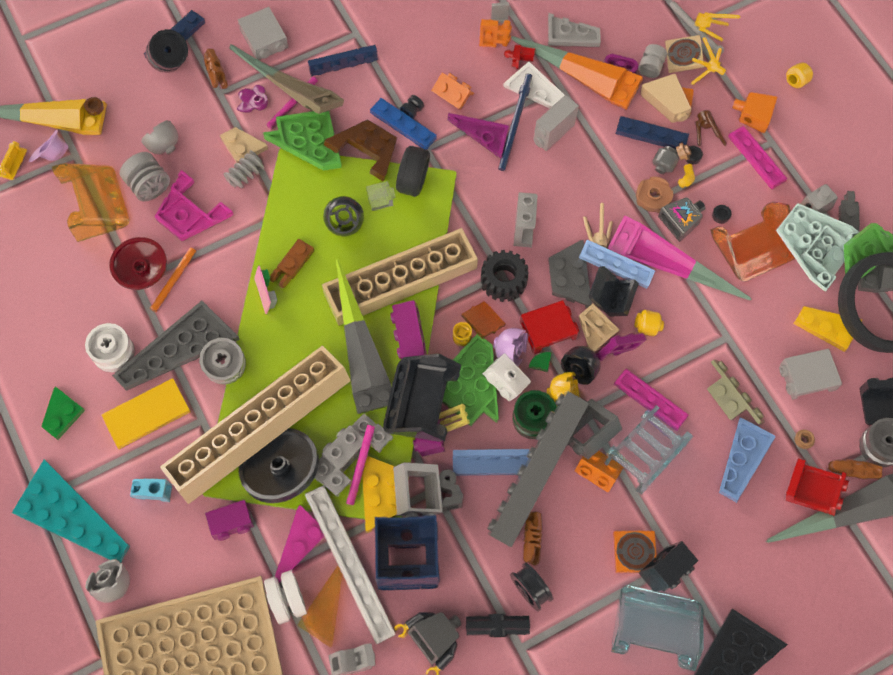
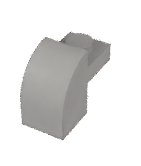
M372 643L330 654L332 675H348L372 669V666H375V653L372 649Z

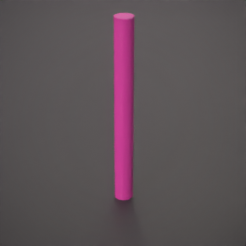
M312 77L307 83L315 85L318 80ZM291 98L266 125L272 129L277 124L276 117L285 116L297 104V101Z
M367 425L346 504L354 505L375 426Z

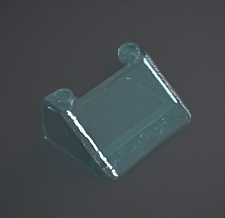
M630 585L622 587L611 652L626 654L629 651L630 644L677 654V664L681 668L695 671L704 649L702 605L693 599L662 592H654L653 590Z

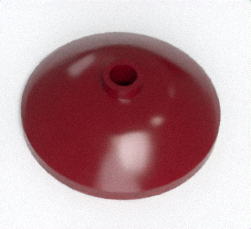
M135 237L122 242L113 251L109 262L110 272L114 280L122 287L131 290H142L153 286L162 278L167 267V257L161 245L145 237Z

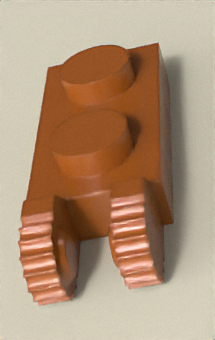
M298 238L271 274L270 281L275 282L283 273L285 275L281 279L279 286L284 288L291 279H294L313 254L314 247Z

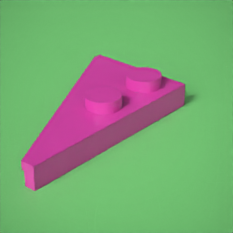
M301 505L297 507L275 573V578L278 579L279 583L281 582L282 573L292 570L324 537L318 522Z

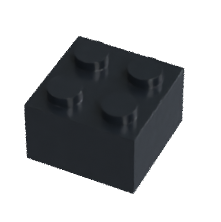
M683 541L665 547L638 573L654 592L661 590L664 592L669 588L672 590L681 583L679 579L683 575H689L695 569L694 565L699 560Z

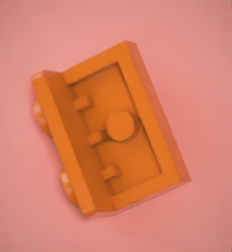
M442 72L431 91L461 110L468 97L474 95V92L470 90L472 87L465 82H462V84L457 82L458 78L450 72L448 75Z
M597 451L589 459L583 456L575 472L604 491L609 492L624 466L602 452Z

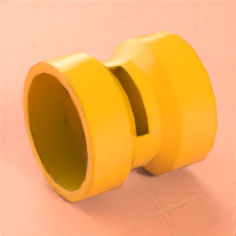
M459 322L453 328L452 338L456 345L463 347L471 341L472 328L466 322Z

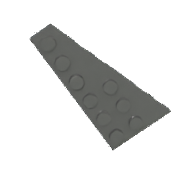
M201 300L112 376L127 391L200 358L203 347L213 339L228 338L235 342L240 340V338Z

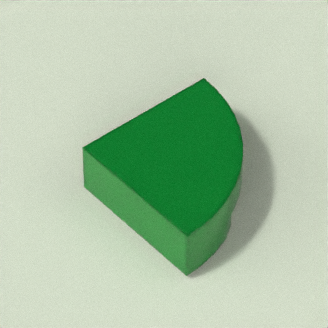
M552 352L537 354L531 360L529 368L548 372Z

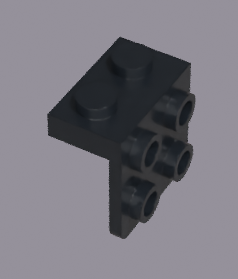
M600 266L590 290L589 298L610 317L628 316L639 283L635 279L619 280L605 266Z
M879 378L868 379L859 388L865 423L873 425L877 420L893 418V378H888L887 380H879Z

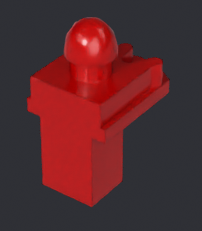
M515 45L514 51L506 50L504 56L512 58V67L518 69L520 60L533 62L535 48Z

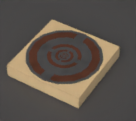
M700 35L665 41L669 73L704 68V65L692 61V58L703 61Z

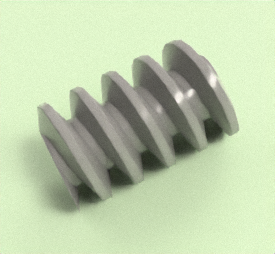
M250 150L249 153L244 155V158L239 160V163L234 164V168H229V173L225 172L223 175L234 188L237 186L243 188L241 182L243 181L248 184L247 177L253 179L252 172L258 175L259 171L257 168L259 167L263 170L264 166L258 155Z

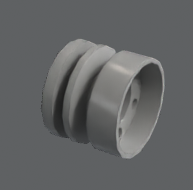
M140 152L133 155L120 169V177L130 187L137 199L142 202L150 201L160 196L170 183L169 175L159 166L153 155L148 152Z

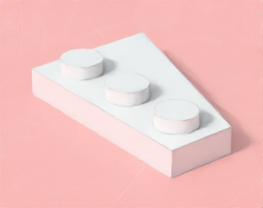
M530 62L525 64L503 84L504 88L519 94L520 86L523 85L525 75L528 73L532 75L529 86L531 88L530 93L526 98L551 108L565 96Z

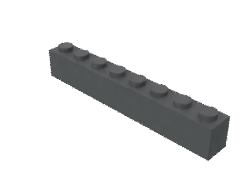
M569 391L558 396L555 402L557 405L555 411H551L546 418L547 426L544 430L541 429L536 437L538 442L535 448L531 447L526 455L529 458L525 465L522 464L516 474L519 476L516 483L512 482L507 490L509 496L506 501H501L497 509L499 514L496 520L493 518L487 527L490 530L488 535L509 547H512L589 405L588 402Z

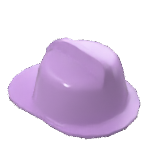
M58 129L31 155L29 162L36 160L38 157L55 161L64 155L68 149V144L57 135Z

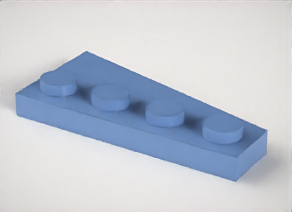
M741 417L739 418L720 486V494L736 503L738 502L773 443L775 435Z

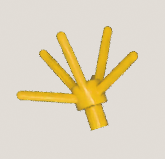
M703 37V41L708 50L710 61L707 63L692 58L693 62L704 65L707 68L705 72L691 82L692 85L710 72L714 73L716 71L723 75L726 71L725 68L720 66L721 62H719L722 49H718L715 58L706 37Z

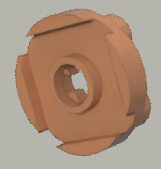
M650 177V179L641 181L636 191L638 206L647 211L659 213L661 208L670 204L673 199V190L671 191L670 184L660 177ZM655 191L659 197H652L650 193Z

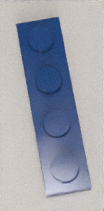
M382 98L370 109L372 115L423 149L427 150L437 139L435 133Z

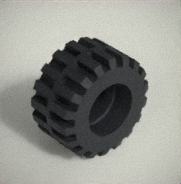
M501 250V253L493 252V256L489 255L487 261L484 260L481 269L480 281L483 291L486 290L488 297L492 295L493 300L500 299V302H504V299H507L508 302L512 301V297L517 299L519 294H523L527 285L528 265L525 264L524 258L520 259V255L518 253L514 255L513 251L509 250V253H506L505 250ZM505 270L511 272L515 278L511 281L503 282L498 280L494 274Z

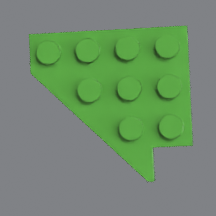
M312 111L276 117L278 130L263 132L265 140L323 171L341 168L339 152L335 153L324 146L325 140L335 135L329 111L321 114Z
M477 333L453 359V361L461 364L460 376L455 382H447L442 402L449 409L464 404L466 407L465 412L468 414L467 419L470 421L468 425L470 426L483 413L496 423L499 420L496 387L489 383L483 375V372L494 362L493 345Z

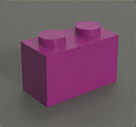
M245 500L205 513L210 533L214 540L223 541L230 538L232 534H244L254 527L248 504Z

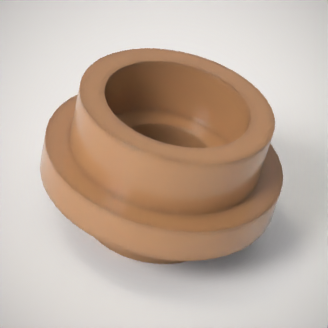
M682 142L680 146L676 147V150L681 160H688L691 151L689 146L684 145Z
M809 430L798 431L794 438L796 445L801 449H809L815 443V437ZM801 437L806 438V439H807V443H804V442L801 440Z

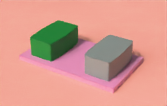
M258 266L255 282L265 314H267L269 309L275 308L277 297L275 291L268 292L266 288L270 282L268 269L261 270L260 266Z

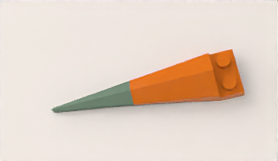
M511 36L512 40L523 47L535 48L536 55L567 73L608 102L627 110L643 81L642 76L632 73L625 68Z

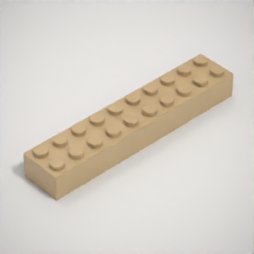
M321 346L160 466V468L185 501L190 504L351 380L345 368Z

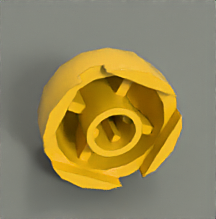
M574 372L561 373L551 381L550 387L547 388V394L555 402L561 393L564 394L567 391L579 397L577 379L573 380L572 377L575 376Z

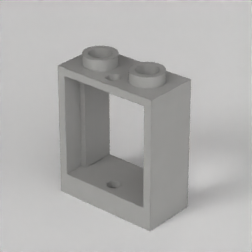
M404 462L393 467L397 516L418 517L443 513L438 465ZM408 476L424 477L427 509L410 508Z

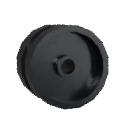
M164 29L158 31L152 36L146 46L147 61L159 72L169 73L177 70L188 56L186 40L174 30Z

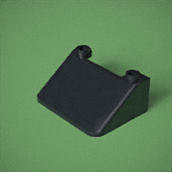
M441 354L402 358L397 364L383 423L384 431L389 434L437 442L445 441L447 428L444 425L438 424L446 384L448 381L455 382L458 380L461 364Z

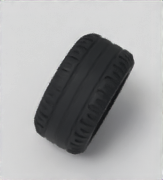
M414 146L406 148L396 179V189L399 193L413 197L420 194L430 161L428 150Z

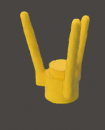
M699 12L695 26L699 27V31L705 32L719 41H723V38L706 29V27L709 28L711 23L728 26L729 23L714 20L712 17L739 19L740 15Z

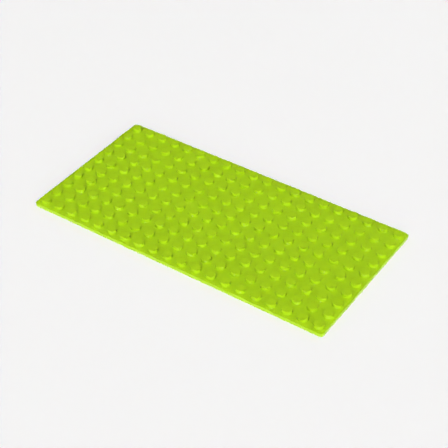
M279 149L238 330L240 340L236 341L246 359V367L243 375L236 382L226 385L218 423L321 346L345 368L351 380L344 324L338 326L324 295L322 284L338 278L336 259H339L343 271L347 275L447 234L456 171L428 167L422 190L418 196L413 197L399 193L396 189V179L400 163L390 162L385 180L381 181L370 174V169L377 162L376 160L340 156L341 168L323 171L286 150ZM339 196H348L359 202L364 212V221L361 228L355 234L346 237L337 236L330 232L323 219L326 205L333 198ZM352 209L353 216L357 217L355 211ZM340 211L339 216L342 219H347L349 213L347 211ZM334 214L333 216H331L333 222L338 226L339 223L337 222ZM350 221L348 224L342 225V227L352 226L353 223ZM299 238L314 247V252L294 279H291L284 288L279 286L281 279L285 275L283 273L275 282H269L268 287H266L267 291H275L277 302L275 308L269 309L268 313L265 314L255 282L257 267L260 266L261 270L268 269L271 276ZM439 285L363 315L390 380L391 387L397 364L401 360L397 354L399 342L395 340L393 332L396 330V325L392 323L390 315L393 312L392 305L415 300L419 309L428 355ZM350 381L289 428L305 433L313 441L320 459L324 447L337 439L336 436L340 430L346 429L349 425L352 426L363 414L383 428L387 407L358 414ZM390 434L393 436V439L381 449L380 453L372 446L369 447L367 456L392 466H397L404 462L411 463L414 447L413 440L415 438ZM358 458L343 472L351 480V483ZM238 466L205 491L203 495L209 498L237 502L245 500L246 503L297 510V507L301 505L307 512H313L305 494L324 485L314 478L306 490L298 496L280 503H265L256 500L245 490L239 478ZM362 477L354 505L346 504L351 484H348L338 497L325 487L338 516L365 520ZM394 516L392 518H402L403 516Z

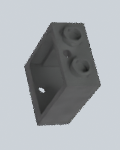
M593 399L588 401L589 405L566 445L572 447L578 456L582 455L586 459L591 458L622 430L619 418ZM593 418L604 425L584 444L573 437Z

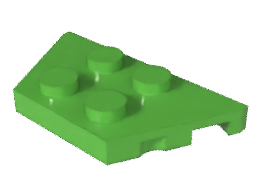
M871 223L844 244L845 274L854 264L867 256L893 252V234L885 231L877 223ZM876 266L870 268L862 277H864L867 273L873 270Z

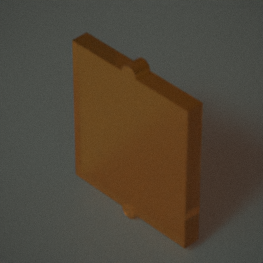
M485 301L476 306H471V309L461 314L463 319L482 339L492 333L495 334L497 330L506 325Z

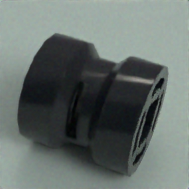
M411 95L408 98V102L400 107V111L414 119L417 112L424 108V103L418 96Z

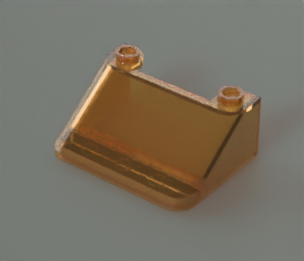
M779 202L766 204L761 211L764 221L729 236L728 231L724 227L718 226L710 229L714 242L740 281H749L795 259L776 231L791 212L789 204Z

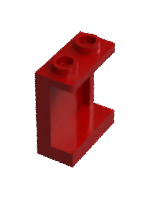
M564 300L521 314L520 324L522 329L526 331L525 333L528 334V343L534 355L541 353L544 347L570 338L572 341L576 340L579 328L577 323L572 321L570 307L565 305Z
M798 458L786 492V501L835 516L836 510H841L844 501L843 498H840L842 491L846 492L848 489L849 480H846L847 473L842 472V475L811 467L806 465V460Z

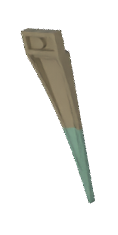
M230 44L229 48L305 108L321 114L343 106L344 99L333 91L287 75Z

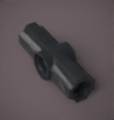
M489 614L488 616L466 617V636L489 635V637L500 638L507 637L508 635L530 634L529 616Z

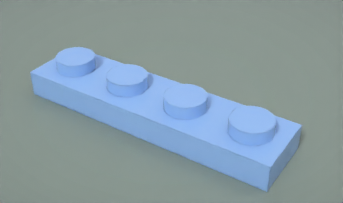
M586 240L579 256L580 259L595 266H605L611 273L626 280L635 279L639 286L646 289L649 287L655 270L589 240Z

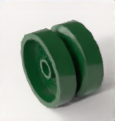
M539 390L523 393L514 405L512 423L515 430L527 439H536L541 429L544 430L548 424L546 422L547 416L551 411L554 412L557 407L554 399L549 394Z

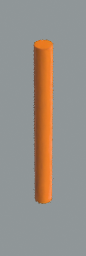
M191 247L188 249L150 307L153 312L158 311L196 253L195 249Z

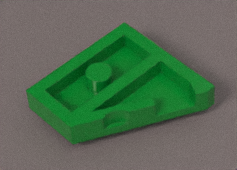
M55 386L41 427L55 439L59 440L85 410Z

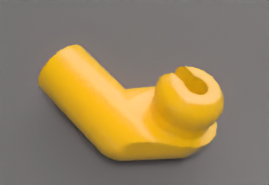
M692 164L683 166L685 175L678 180L681 188L689 187L695 181Z

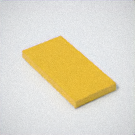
M172 378L101 414L117 448L121 449L185 416L191 411Z

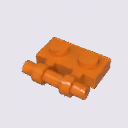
M481 19L479 46L496 47V44H502V46L507 47L511 41V22L505 20L503 25H498L497 20Z

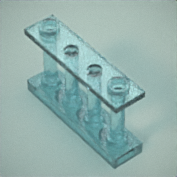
M657 405L652 410H646L641 416L643 420L617 447L613 445L606 453L608 458L604 462L608 465L615 459L638 479L637 482L640 483L635 490L640 495L648 489L693 438V435L688 431L683 436H677L654 416L659 409ZM650 422L672 441L671 444L674 445L672 449L663 446L643 427ZM638 434L661 454L662 460L660 462L657 459L654 460L631 440ZM626 446L649 466L651 472L649 474L646 472L642 473L620 454L621 450Z

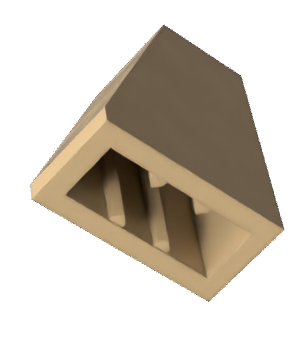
M676 74L642 84L641 96L672 123L682 122L689 118L691 107Z

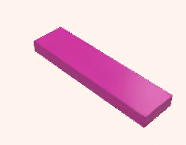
M744 126L729 134V139L771 190L786 182L788 178Z
M625 369L614 382L616 387L675 431L680 428L689 416V414L628 369Z

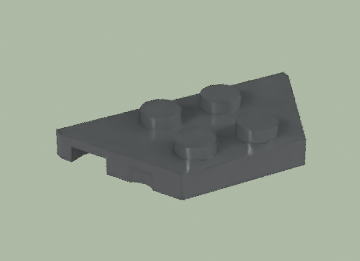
M580 240L548 258L552 295L565 298L572 303H581L588 308L592 305V302L589 298L590 286L587 263L579 258L584 246V240Z

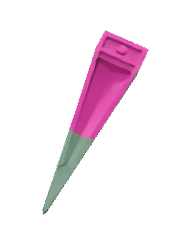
M625 215L607 248L631 260L751 300V297L658 234Z

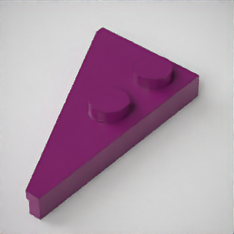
M448 113L447 120L497 157H502L509 125Z

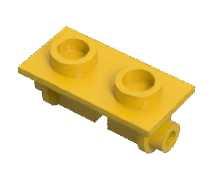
M16 141L9 144L8 151L0 165V177L14 179L27 152V149L19 147L20 144Z

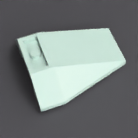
M799 203L795 205L776 230L809 279L823 291H827L836 279L835 274L844 263V244L859 233L853 226Z

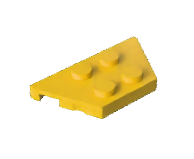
M367 456L362 473L366 533L371 532L375 528V517L392 518L397 516L393 470L395 466Z

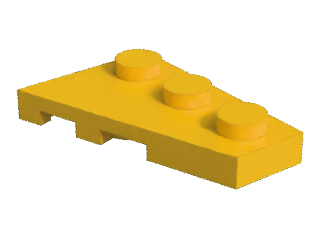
M803 306L793 323L843 352L848 349L853 339L845 328L840 314Z

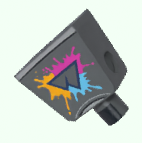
M685 197L663 206L658 217L680 242L700 224L703 218L701 212L706 207L701 200L693 204L689 198Z

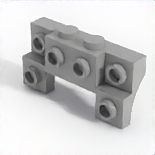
M365 414L352 426L349 425L346 429L340 430L336 436L337 439L324 447L322 457L319 459V467L315 479L337 497L348 484H351V480L343 472L359 457L367 425L375 426L370 446L380 453L381 449L393 439L392 435L385 432L384 428L374 423Z

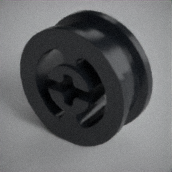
M525 562L522 564L523 568L517 573L512 572L510 577L524 599L533 609L539 612L542 604L546 601L551 602L554 598L540 575L532 566Z

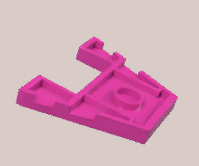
M183 170L179 172L178 179L172 184L167 198L165 197L154 216L161 225L181 241L234 215L232 210L222 202H219L206 214L187 199L183 193L195 182Z

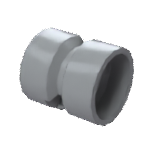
M650 44L646 47L638 67L642 75L648 78H656L660 75L663 63L667 57L665 48L657 44Z

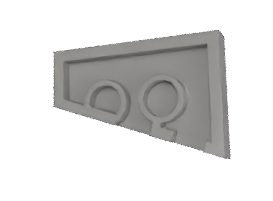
M548 13V46L600 47V28L584 23L576 24L570 22L567 18H556L554 14Z

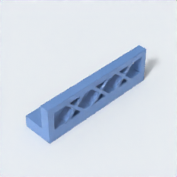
M530 449L453 450V472L456 476L516 475L522 464L525 465L529 458L526 455Z

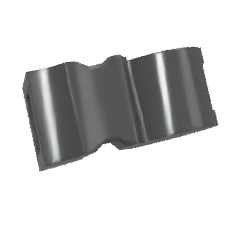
M452 470L442 471L439 475L440 490L443 493L452 495L451 497H445L443 500L442 511L462 508L464 494L461 492L459 485H456L455 473Z

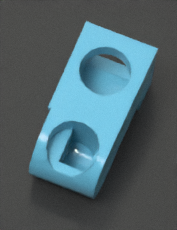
M133 479L130 497L170 502L172 484L166 479Z

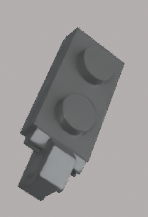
M847 191L846 195H844V200L841 201L839 206V221L853 226L860 232L859 203L855 202V191Z

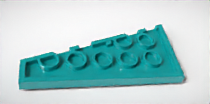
M44 459L12 513L108 560L116 559L121 563L130 546Z

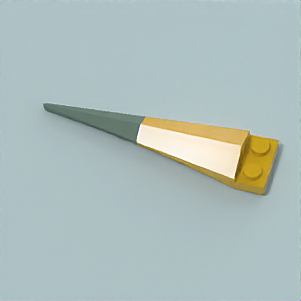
M87 99L0 106V118L38 124L82 135H101L107 104L105 101H102L104 109L102 113L96 116L89 115L86 112L84 103Z

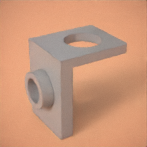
M509 2L492 3L491 19L504 24V21L508 20Z

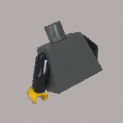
M419 612L408 619L405 625H396L394 630L397 631L403 627L404 632L398 637L404 638L409 634L431 665L436 664L435 667H430L426 671V675L430 670L436 671V675H439V671L444 670L454 659L458 647L456 640L459 637L456 629L461 626V621L456 615L447 619L442 612L438 614Z

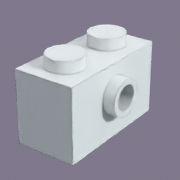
M505 353L483 372L487 381L493 384L501 396L509 402L516 398L531 382Z

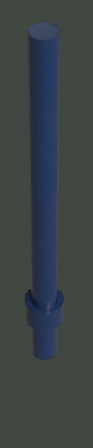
M528 73L525 75L523 85L519 89V99L498 167L500 171H505L525 100L530 93L531 88L529 86L532 75Z

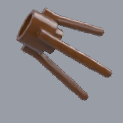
M704 110L698 113V120L695 121L697 145L701 146V127L704 129L712 127L716 137L726 146L727 143L718 129L711 111Z

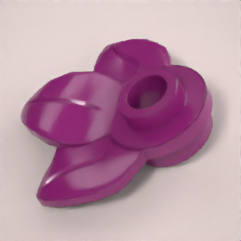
M256 85L253 90L249 88L241 90L238 96L242 102L237 107V110L244 113H249L254 109L264 110L268 106L265 88L261 85Z

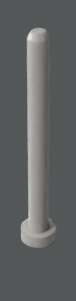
M672 1L670 3V7L697 35H700L702 40L703 37H706L715 57L719 48L722 49L721 54L724 52L725 48L722 45L718 46L705 32L699 31V27L695 26V21L676 2Z

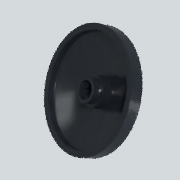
M288 428L239 466L241 484L250 496L261 502L280 503L288 501L306 490L314 480L319 467V454L313 441L305 433Z

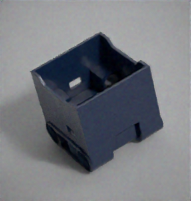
M436 515L403 518L375 517V573L378 590L438 588V524ZM406 532L411 533L413 536L409 541H404L401 538ZM426 546V564L389 566V547L402 549ZM410 573L414 577H403V575Z

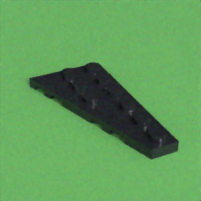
M731 609L693 675H754L788 644L739 612Z

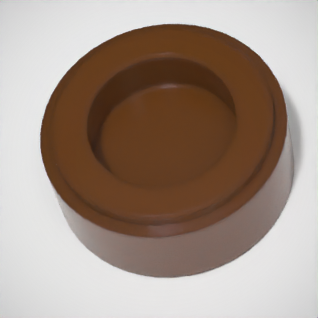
M90 97L84 103L86 112L92 116L99 115L104 109L101 99L97 97Z

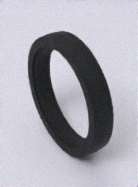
M884 252L867 256L848 270L839 288L838 308L845 328L858 343L876 352L893 353V341L879 338L871 333L861 322L855 306V292L861 277L874 266L886 265L893 267V252Z

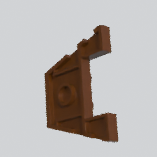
M367 119L327 138L324 146L338 153L347 143L377 161L370 169V174L384 181L397 137Z

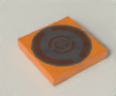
M655 531L613 532L616 573H638L657 556Z

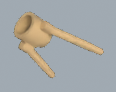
M601 203L599 232L595 233L594 237H592L587 218L583 217L589 241L607 248L610 245L609 240L613 222H609L607 235L603 233L604 203Z

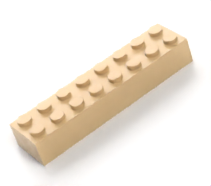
M460 228L346 275V278L363 316L477 269L478 258L463 229ZM337 278L322 284V287L339 326L344 324Z

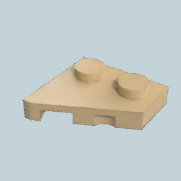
M236 127L220 135L222 142L236 163H239V160L244 158V155L249 153L250 150L257 155L268 150L266 143Z
M594 304L579 315V321L588 348L592 349L595 353L619 333V329Z

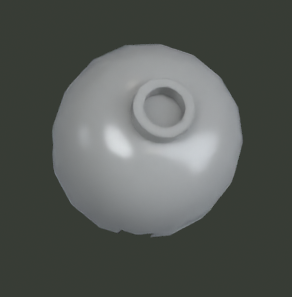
M166 120L153 128L154 131L151 134L147 133L141 140L150 152L158 155L167 153L168 155L176 149L175 145L178 142L179 136L171 121Z
M116 559L108 560L98 566L100 570L96 574L92 572L89 575L85 586L93 598L104 603L122 598L130 585V575L125 566Z

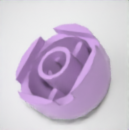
M509 328L504 330L499 337H496L493 347L495 348L497 358L505 353L518 367L523 360L519 359L522 351L526 353L528 334L525 333L526 331L519 328Z

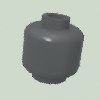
M669 146L660 148L652 160L653 165L656 167L655 171L660 174L673 172L679 161L677 151Z

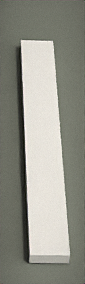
M321 486L306 493L305 497L376 645L395 636L396 633L325 487Z

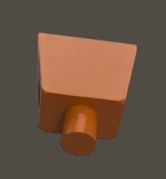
M750 92L745 101L735 98L732 109L741 111L739 118L741 123L765 133L778 97Z

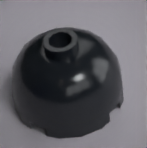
M585 346L571 348L560 361L563 372H574L575 376L573 377L575 379L573 380L577 379L578 383L582 385H588L595 380L601 366L598 355L592 349Z

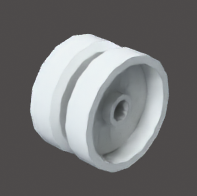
M106 323L92 329L86 338L85 348L87 354L96 366L105 372H117L134 357V344L123 328L116 324Z
M292 570L282 573V588L275 577L264 580L266 596L279 625L290 621L288 607H291L294 616L297 618L307 614L299 585Z

